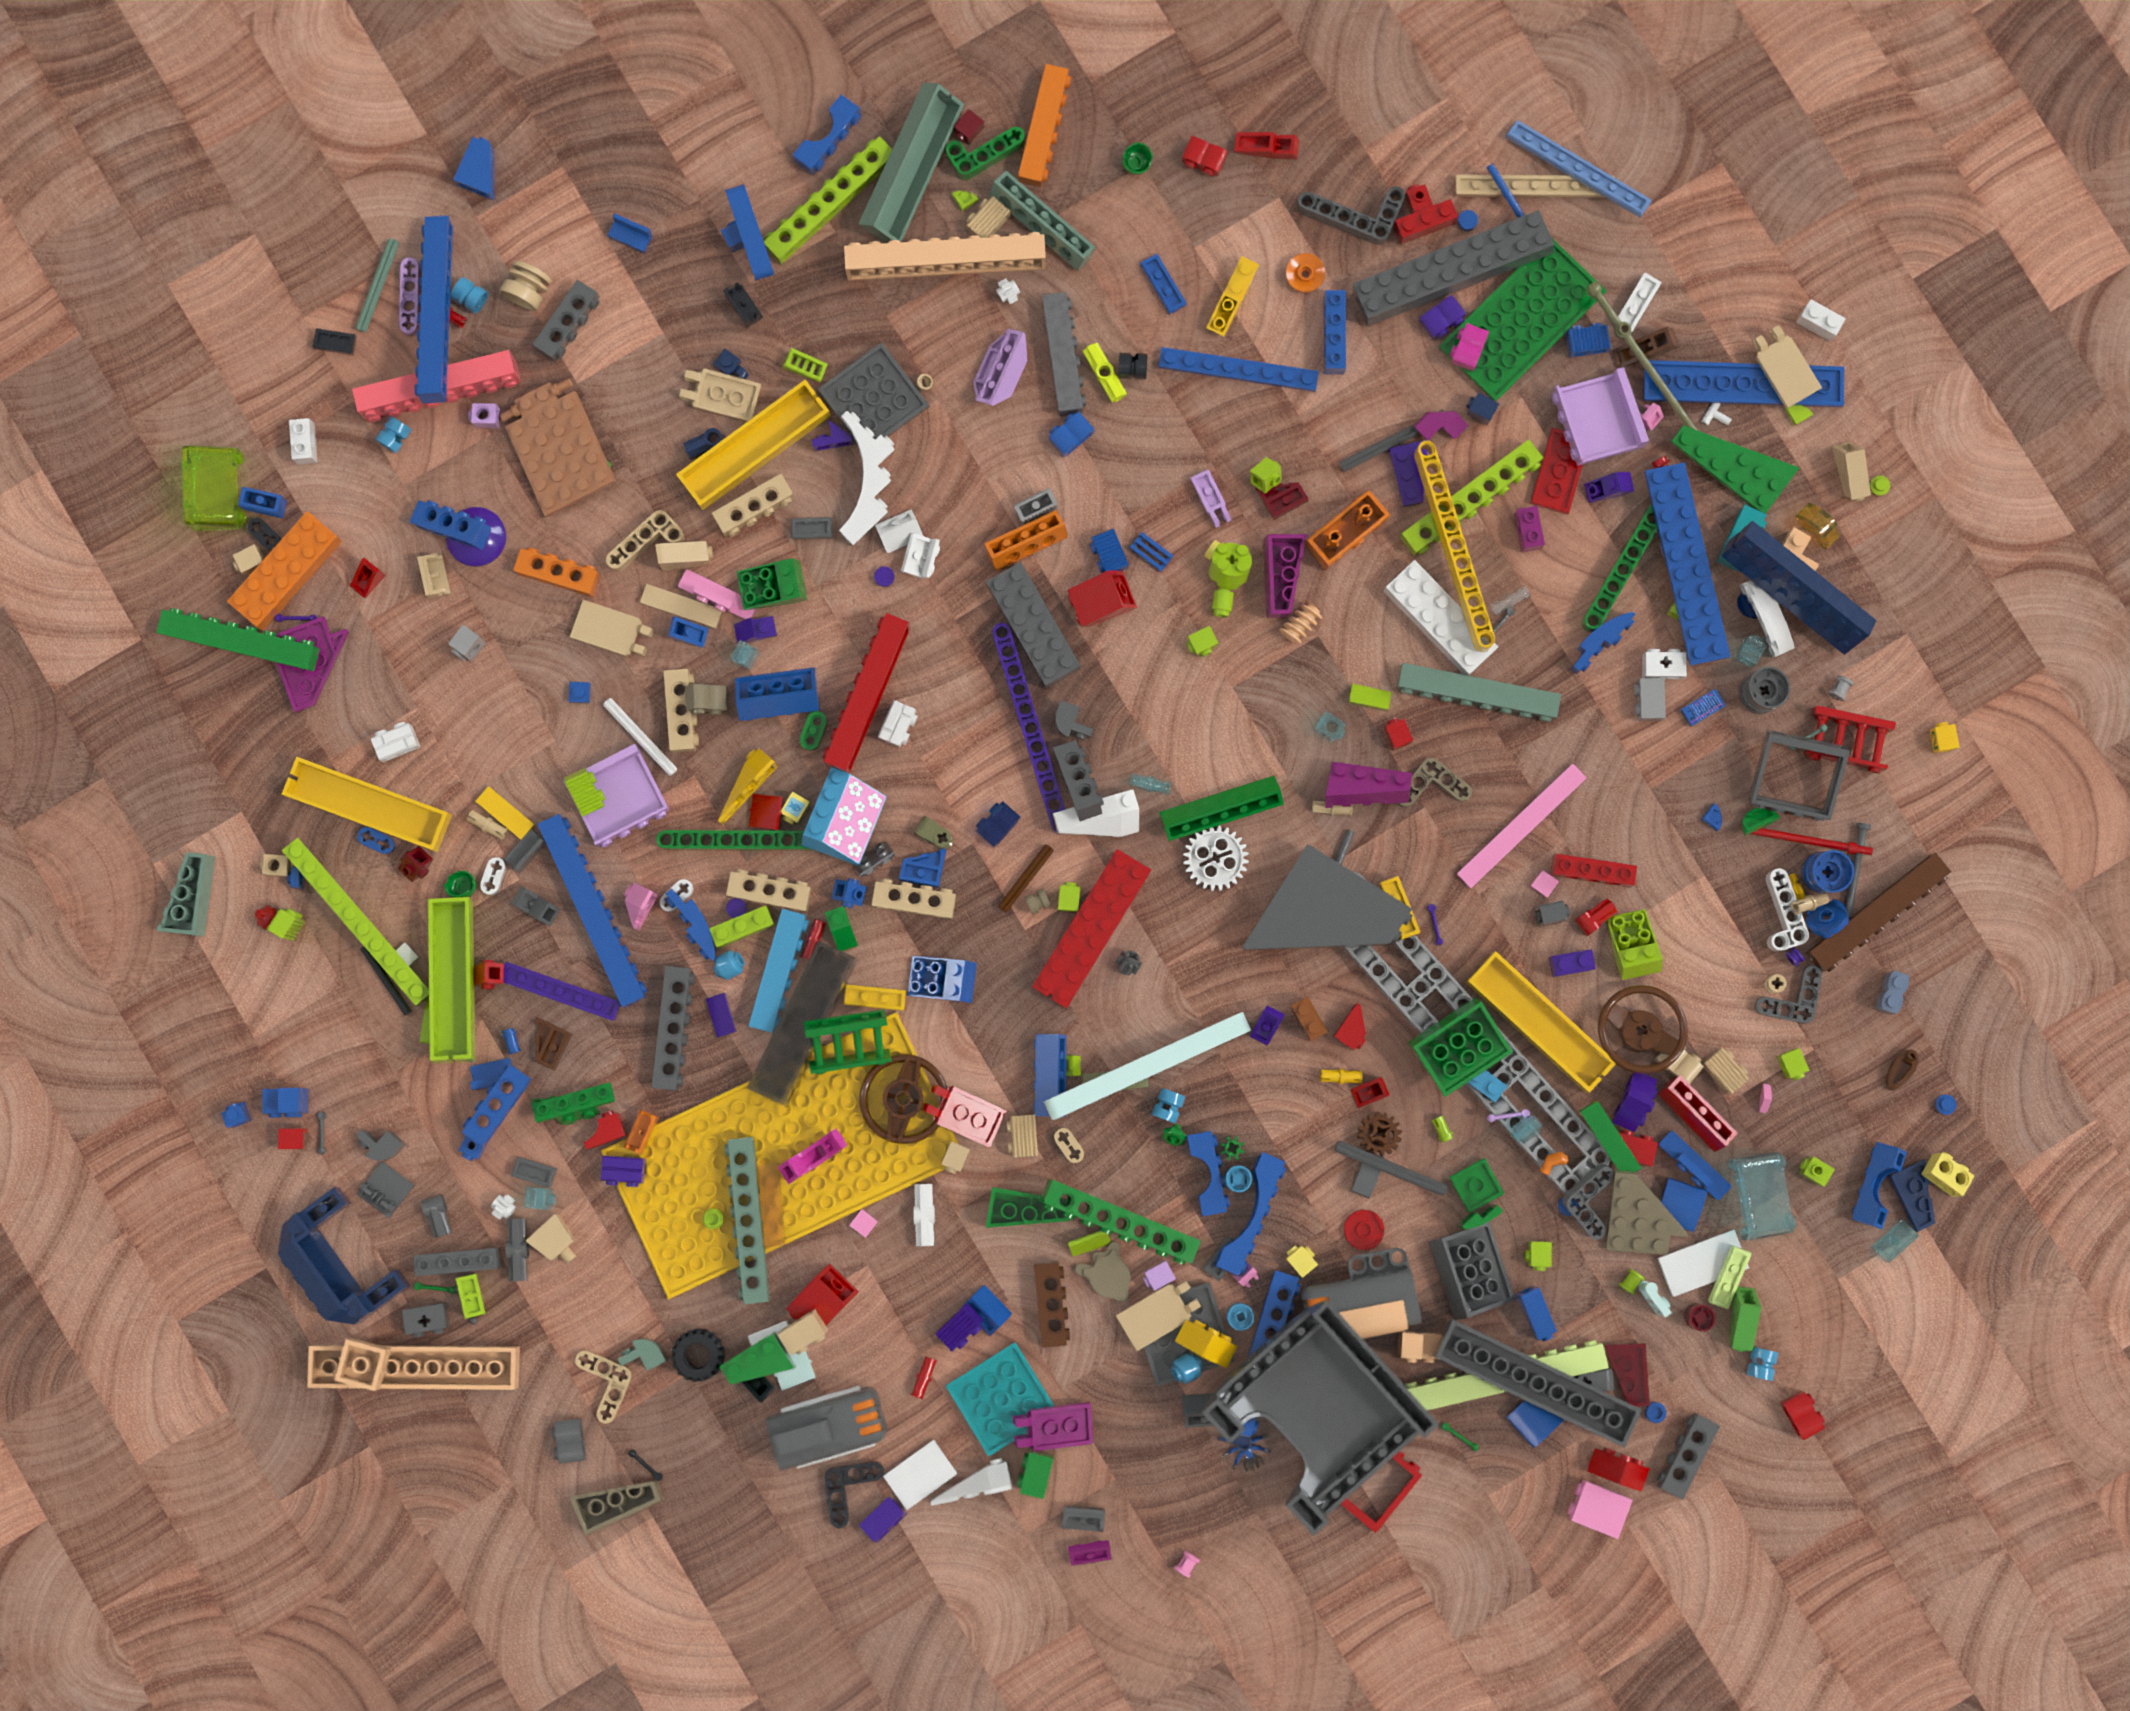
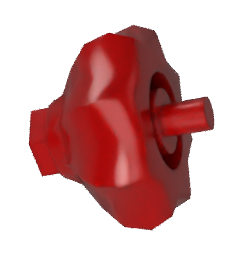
M266 905L264 908L256 910L257 926L267 930L277 913V909Z

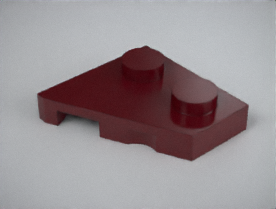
M1299 482L1279 483L1266 494L1255 487L1256 492L1273 520L1309 502V498Z

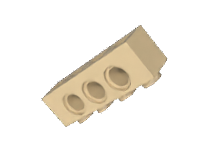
M779 474L712 512V515L724 536L733 537L740 532L739 529L745 526H753L758 522L757 519L762 516L768 517L772 515L776 508L788 506L795 497L783 475ZM770 493L777 495L774 501L766 500ZM758 503L760 506L757 511H750V505ZM735 513L742 514V518L739 521L732 520V516Z
M688 669L664 671L669 749L672 753L696 751V746L699 745L698 733L695 734L694 726L698 725L697 715H694L692 711H687L682 716L677 715V709L680 706H686L685 693L681 696L675 693L679 686L685 687L695 684L694 674H690ZM687 726L689 729L688 733L683 736L679 735V728Z
M737 869L736 872L730 873L726 896L807 912L812 888L807 887L808 883L796 881V884L788 883L786 878L776 877V880L768 879V875L756 873V876L748 875V871ZM753 881L755 888L750 892L746 891L744 888L745 883ZM767 885L775 887L772 895H765L764 889ZM787 889L794 890L795 895L792 899H785L784 892Z
M887 879L875 882L872 907L953 920L956 894H952L953 890L941 888L940 892L933 891V887L921 885L920 888L912 887L913 884L906 882L895 885L892 884V880ZM893 890L900 892V897L896 901L889 899V894ZM913 893L920 895V901L917 904L909 902V897ZM936 896L940 899V904L937 907L929 905L931 897Z

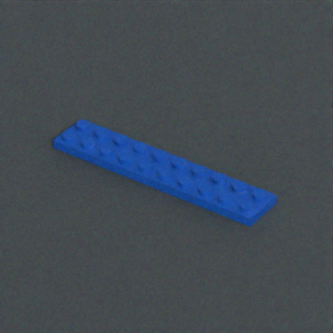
M1649 360L1678 402L1784 406L1759 364ZM1809 365L1822 388L1794 405L1843 407L1844 366ZM1644 369L1643 401L1668 402Z
M1685 462L1646 470L1644 474L1689 665L1694 666L1730 658V651Z

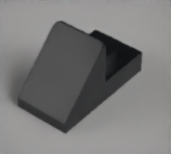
M766 1376L741 1382L761 1404L775 1389V1383Z

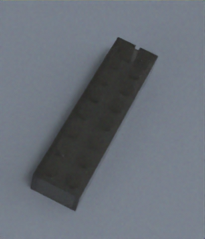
M818 940L747 1089L787 1108L814 1052L812 1038H806L803 1021L831 1017L857 963L855 957L840 950L837 952L834 947Z

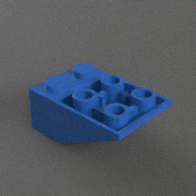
M912 956L907 996L972 1003L977 963L966 960Z

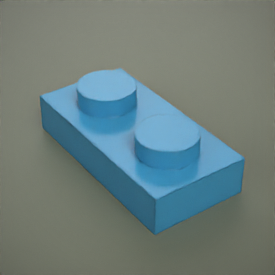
M1487 1070L1467 1082L1494 1103H1496L1507 1088V1085Z

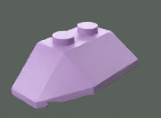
M1007 329L1004 332L1005 334L989 346L973 381L977 402L994 406L1012 396L1028 361L1024 332Z

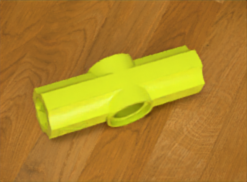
M1094 343L1086 347L1082 352L1111 403L1121 400L1127 393L1099 344ZM1102 369H1107L1110 374L1103 377L1099 372Z

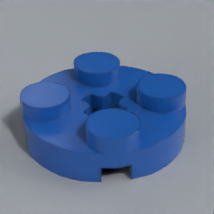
M1836 899L1816 907L1813 911H1807L1806 922L1811 932L1826 939L1841 931L1849 923L1848 913L1844 904ZM1824 916H1827V917L1831 916V917H1830L1829 919H1827V920H1824V918H1823Z

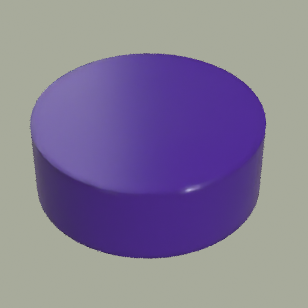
M886 566L878 568L874 574L875 581L880 587L891 586L895 579L892 569Z
M734 898L728 902L726 911L730 917L736 918L746 914L747 905L743 900Z

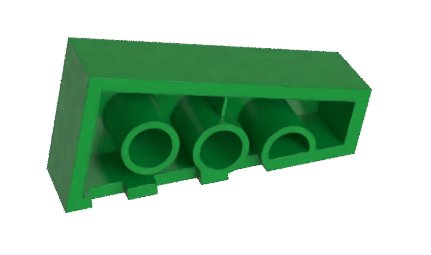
M992 1187L985 1228L1070 1221V1218L1063 1216V1211L1056 1209L1053 1212L1043 1208L1045 1204L1039 1202L1042 1195ZM1060 1198V1204L1062 1206L1066 1205L1068 1199Z

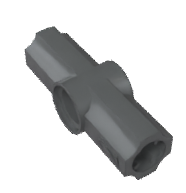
M526 1218L507 1219L508 1241L506 1242V1258L509 1266L508 1278L509 1281H527L529 1243L526 1241Z

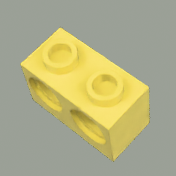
M1945 1152L1932 1154L1921 1175L1952 1197L1964 1196L1974 1178V1175L1969 1172L1966 1166L1956 1163L1953 1157Z

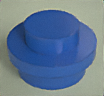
M1941 1095L1937 1098L1935 1107L1939 1113L1949 1115L1955 1111L1956 1101L1950 1095Z

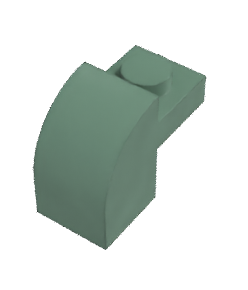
M640 1338L633 1341L632 1343L636 1349L628 1348L621 1352L622 1357L618 1359L620 1365L623 1366L640 1357L647 1371L668 1360L662 1347L656 1341L649 1338Z

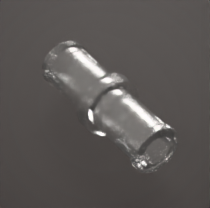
M1524 585L1511 594L1506 593L1505 597L1489 606L1493 614L1497 616V614L1510 607H1516L1517 603L1531 597V594Z

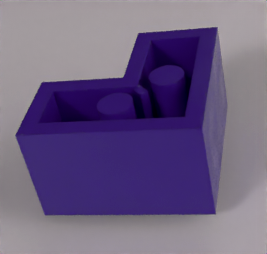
M1632 1073L1626 1083L1624 1095L1615 1109L1612 1123L1632 1132H1635L1638 1126L1642 1127L1647 1117L1646 1113H1651L1655 1105L1653 1100L1658 1092V1089L1655 1088L1657 1079L1646 1074Z

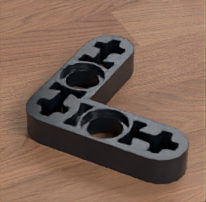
M872 1461L833 1467L826 1472L825 1486L831 1524L834 1527L844 1528L849 1522L845 1485L879 1480L884 1474V1467L880 1462ZM873 1465H876V1468L881 1470L876 1477H874L873 1473L866 1474V1479L863 1478V1466H866L865 1471L871 1470ZM853 1468L858 1469L860 1477L857 1480H852L849 1477V1470ZM832 1472L840 1476L836 1483L837 1486L841 1485L842 1489H829V1486H834L833 1480L828 1478V1476L832 1475ZM834 1492L842 1494L843 1500L841 1503L835 1504L831 1500V1495ZM844 1505L845 1509L840 1511L841 1516H845L846 1519L842 1521V1524H839L838 1521L834 1520L838 1515L837 1510L833 1511L832 1507L839 1508Z

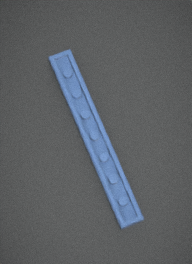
M1518 120L1506 135V138L1639 218L1642 217L1652 202L1648 197Z

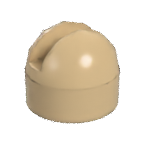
M921 374L916 381V385L921 391H927L932 387L933 379L928 374ZM922 379H924L925 387L922 386Z

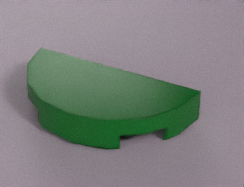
M1759 807L1751 809L1746 813L1742 821L1744 836L1778 821L1780 816L1773 810L1771 812Z

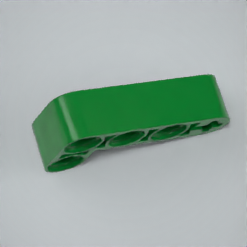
M1012 127L970 153H967L960 142L951 141L946 146V157L957 176L967 181L1020 150L1025 144V134L1020 127ZM1015 136L1016 138H1019V140L1017 141L1016 139H1012V137ZM1001 145L1004 147V150L997 152L994 148ZM954 149L960 151V153L956 156L950 154V152ZM979 156H986L987 160L980 162L977 158ZM962 166H969L971 168L968 172L960 170Z

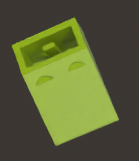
M1645 909L1611 916L1606 920L1615 961L1622 980L1662 972L1663 958Z

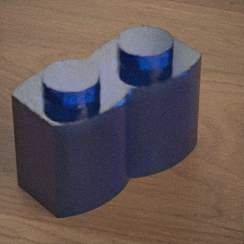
M1003 801L1000 804L996 802L989 810L990 816L987 819L983 817L976 825L978 828L976 833L993 848L1004 839L1021 819V816Z

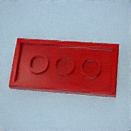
M1553 427L1550 430L1530 504L1568 515L1583 464L1577 466L1576 461L1572 460L1570 454L1571 446L1565 440L1563 430Z

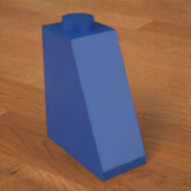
M472 137L453 180L461 188L494 200V149L487 139Z
M1531 1286L1516 1293V1299L1535 1339L1545 1342L1553 1338V1334L1557 1330L1540 1288Z

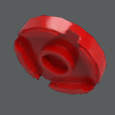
M1361 1209L1347 1217L1343 1232L1345 1239L1352 1247L1358 1250H1370L1381 1243L1385 1227L1378 1214L1370 1210Z

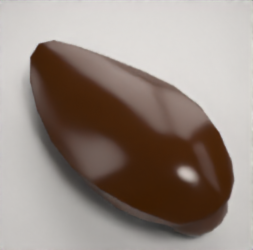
M1906 1050L1899 1054L1891 1063L1886 1077V1088L1888 1090H1897L1912 1078L1919 1059L1916 1051Z

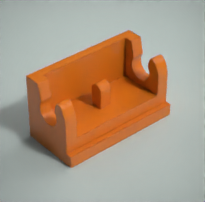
M640 1109L624 1148L643 1155L659 1117Z

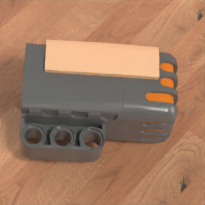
M1389 1248L1353 1255L1347 1260L1349 1278L1305 1287L1301 1293L1304 1311L1321 1301L1328 1300L1362 1339L1408 1330V1326L1422 1323L1412 1271L1409 1267L1407 1254L1401 1248ZM1396 1251L1402 1254V1260L1398 1263L1392 1260V1254ZM1375 1255H1379L1382 1258V1263L1378 1267L1372 1265L1371 1260ZM1355 1259H1359L1362 1262V1267L1357 1271L1351 1267V1263Z

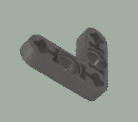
M1815 965L1803 969L1796 1003L1770 997H1761L1754 1004L1756 1012L1763 1016L1801 1024L1811 1022L1814 1019L1822 979L1821 969ZM1813 969V973L1817 974V976L1812 978L1811 984H1815V987L1811 985L1805 986V982H1810V976L1807 975V972H1811ZM1805 989H1810L1813 992L1811 1000H1806L1803 997ZM1766 1001L1767 1005L1775 1006V1008L1763 1011L1760 1003ZM1783 1004L1787 1005L1790 1009L1787 1016H1783L1779 1012V1008ZM1804 1009H1806V1013L1809 1014V1017H1806L1803 1020L1802 1015H1794V1012H1802L1804 1011Z
M1606 1164L1597 1165L1572 1187L1562 1199L1564 1207L1584 1232L1594 1240H1599L1605 1235L1606 1227L1587 1203L1613 1180L1614 1172ZM1602 1171H1605V1177H1602ZM1592 1183L1591 1191L1585 1193V1185ZM1572 1198H1574V1201L1577 1205H1579V1207L1576 1208L1574 1205H1572ZM1588 1211V1217L1585 1220H1580L1581 1213ZM1591 1223L1597 1227L1598 1231L1596 1233L1590 1226Z

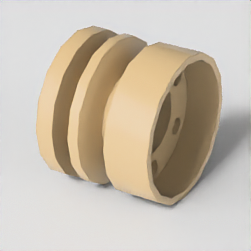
M515 260L512 264L513 269H510L508 272L515 281L505 279L499 292L511 302L525 309L537 311L543 298L536 291L546 293V286H549L552 280L537 267Z

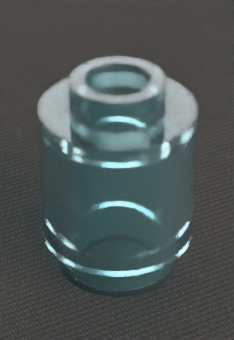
M1534 1115L1526 1116L1512 1127L1513 1132L1511 1135L1517 1143L1522 1142L1525 1144L1540 1133L1539 1130L1543 1127Z

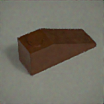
M1664 327L1635 340L1647 359L1660 356L1680 347L1674 329L1670 327ZM1628 344L1612 350L1618 369L1640 362Z

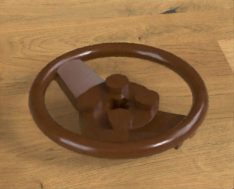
M1635 985L1618 991L1605 1003L1598 1020V1036L1603 1050L1616 1065L1633 1073L1651 1074L1668 1068L1680 1057L1687 1042L1688 1024L1681 1006L1670 994L1653 986ZM1636 993H1647L1661 998L1671 1006L1678 1018L1680 1026L1679 1040L1663 1031L1662 1023L1652 1013L1644 1010H1635L1632 1013L1616 1005V1003L1624 997ZM1607 1020L1619 1031L1623 1045L1629 1050L1636 1053L1652 1050L1669 1056L1665 1060L1649 1066L1634 1065L1623 1060L1614 1052L1609 1044L1606 1034ZM1636 1027H1642L1645 1031V1034L1639 1036L1637 1034L1638 1031L1636 1030Z
M910 1054L891 1056L892 1062H887L883 1065L876 1064L865 1076L859 1094L860 1110L868 1127L882 1139L897 1144L916 1143L929 1137L940 1127L934 1120L925 1130L914 1135L904 1136L910 1118L915 1117L921 1111L924 1104V1094L919 1086L920 1067L925 1068L931 1073L939 1087L947 1090V1084L940 1071L926 1059ZM904 1062L897 1080L892 1081L886 1086L883 1093V1104L888 1112V1128L885 1131L878 1126L870 1114L867 1101L868 1090L874 1077L881 1070L889 1065ZM906 1093L909 1101L901 1105L898 1096Z

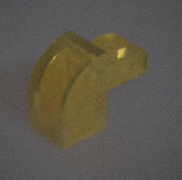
M1808 503L1795 516L1803 530L1815 535L1822 548L1828 549L1841 536L1836 528L1837 522L1817 505Z

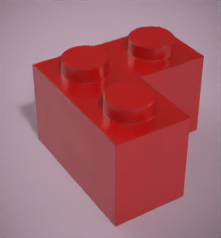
M1606 1447L1603 1450L1594 1449L1587 1472L1642 1492L1650 1468L1643 1466V1461L1621 1453L1618 1457L1615 1455L1616 1451Z

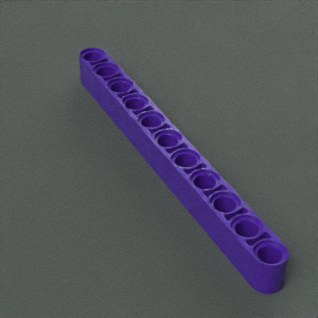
M998 623L993 628L994 642L1051 828L1054 833L1059 834L1054 826L1055 821L1052 814L1065 810L1011 630L1007 624ZM999 629H1005L1007 635L1004 638H999L996 632ZM1005 648H1010L1013 650V654L1010 657H1005L1002 655V651ZM1016 667L1019 673L1016 676H1010L1008 674L1009 668ZM1022 686L1025 692L1022 695H1016L1014 688ZM1028 705L1031 711L1028 714H1022L1019 711L1020 707ZM1028 724H1033L1037 729L1034 733L1030 734L1026 732L1025 727ZM1034 743H1039L1043 748L1040 752L1035 753L1031 750V746ZM1040 762H1045L1048 765V769L1045 772H1040L1037 769V765ZM1046 781L1054 784V788L1051 791H1045L1042 786ZM1055 800L1059 802L1060 807L1057 810H1051L1048 805L1051 801Z

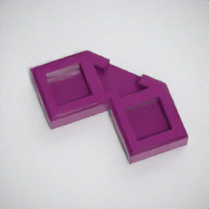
M1427 411L1413 426L1428 441L1441 427L1455 440L1469 425L1456 411Z

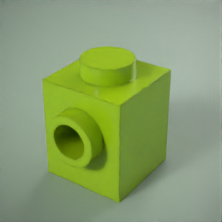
M1265 457L1250 470L1251 484L1266 494L1282 480L1281 466L1276 461Z
M1209 625L1189 635L1186 646L1191 654L1194 653L1196 657L1200 655L1205 657L1213 652L1212 649L1218 647L1219 643Z
M1809 1156L1808 1159L1804 1158L1799 1166L1801 1169L1799 1174L1819 1187H1825L1835 1170L1814 1156Z
M1528 1241V1250H1525V1262H1528V1266L1533 1267L1534 1271H1546V1267H1552V1242Z

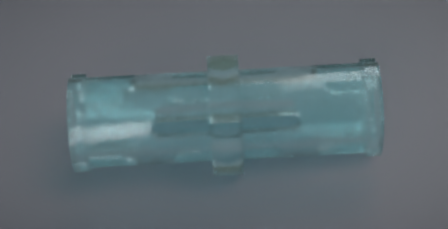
M1132 773L1130 786L1144 788L1148 792L1152 790L1169 795L1171 782L1157 780L1153 776L1149 778Z

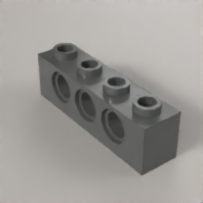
M577 279L532 344L534 348L554 362L558 358L561 359L566 352L565 348L568 343H572L575 340L579 327L586 324L590 311L597 308L600 302L598 293ZM578 302L584 303L581 309L574 308ZM566 319H573L570 325H563ZM555 335H561V339L558 342H553L552 338Z
M1076 740L1053 747L1058 766L1079 821L1103 814L1101 806L1104 805L1101 794H1096L1095 790L1098 787L1095 778H1090L1089 776L1092 773L1089 762L1084 763L1083 758H1086L1083 747H1078Z
M500 1247L414 1255L415 1276L502 1268Z
M1693 1413V1415L1687 1418L1685 1422L1686 1429L1683 1434L1681 1433L1675 1443L1677 1447L1674 1453L1671 1452L1666 1460L1668 1465L1665 1471L1662 1470L1657 1478V1482H1659L1658 1487L1682 1500L1720 1428V1425L1697 1413ZM1695 1431L1700 1432V1439L1697 1442L1692 1441V1434ZM1685 1450L1691 1451V1457L1688 1460H1683L1682 1458ZM1680 1468L1682 1475L1680 1478L1675 1479L1673 1471Z

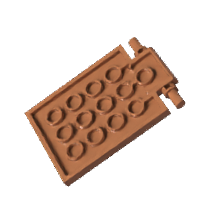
M570 379L553 385L548 382L515 400L516 404L512 405L511 409L500 414L502 421H506L513 416H522L519 420L505 427L542 512L546 517L616 482L577 392L573 391L559 399L557 397L562 394L561 391L573 386Z

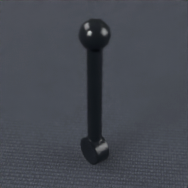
M634 1449L629 1451V1456L634 1457L650 1471L656 1481L662 1480V1473H657L637 1455Z

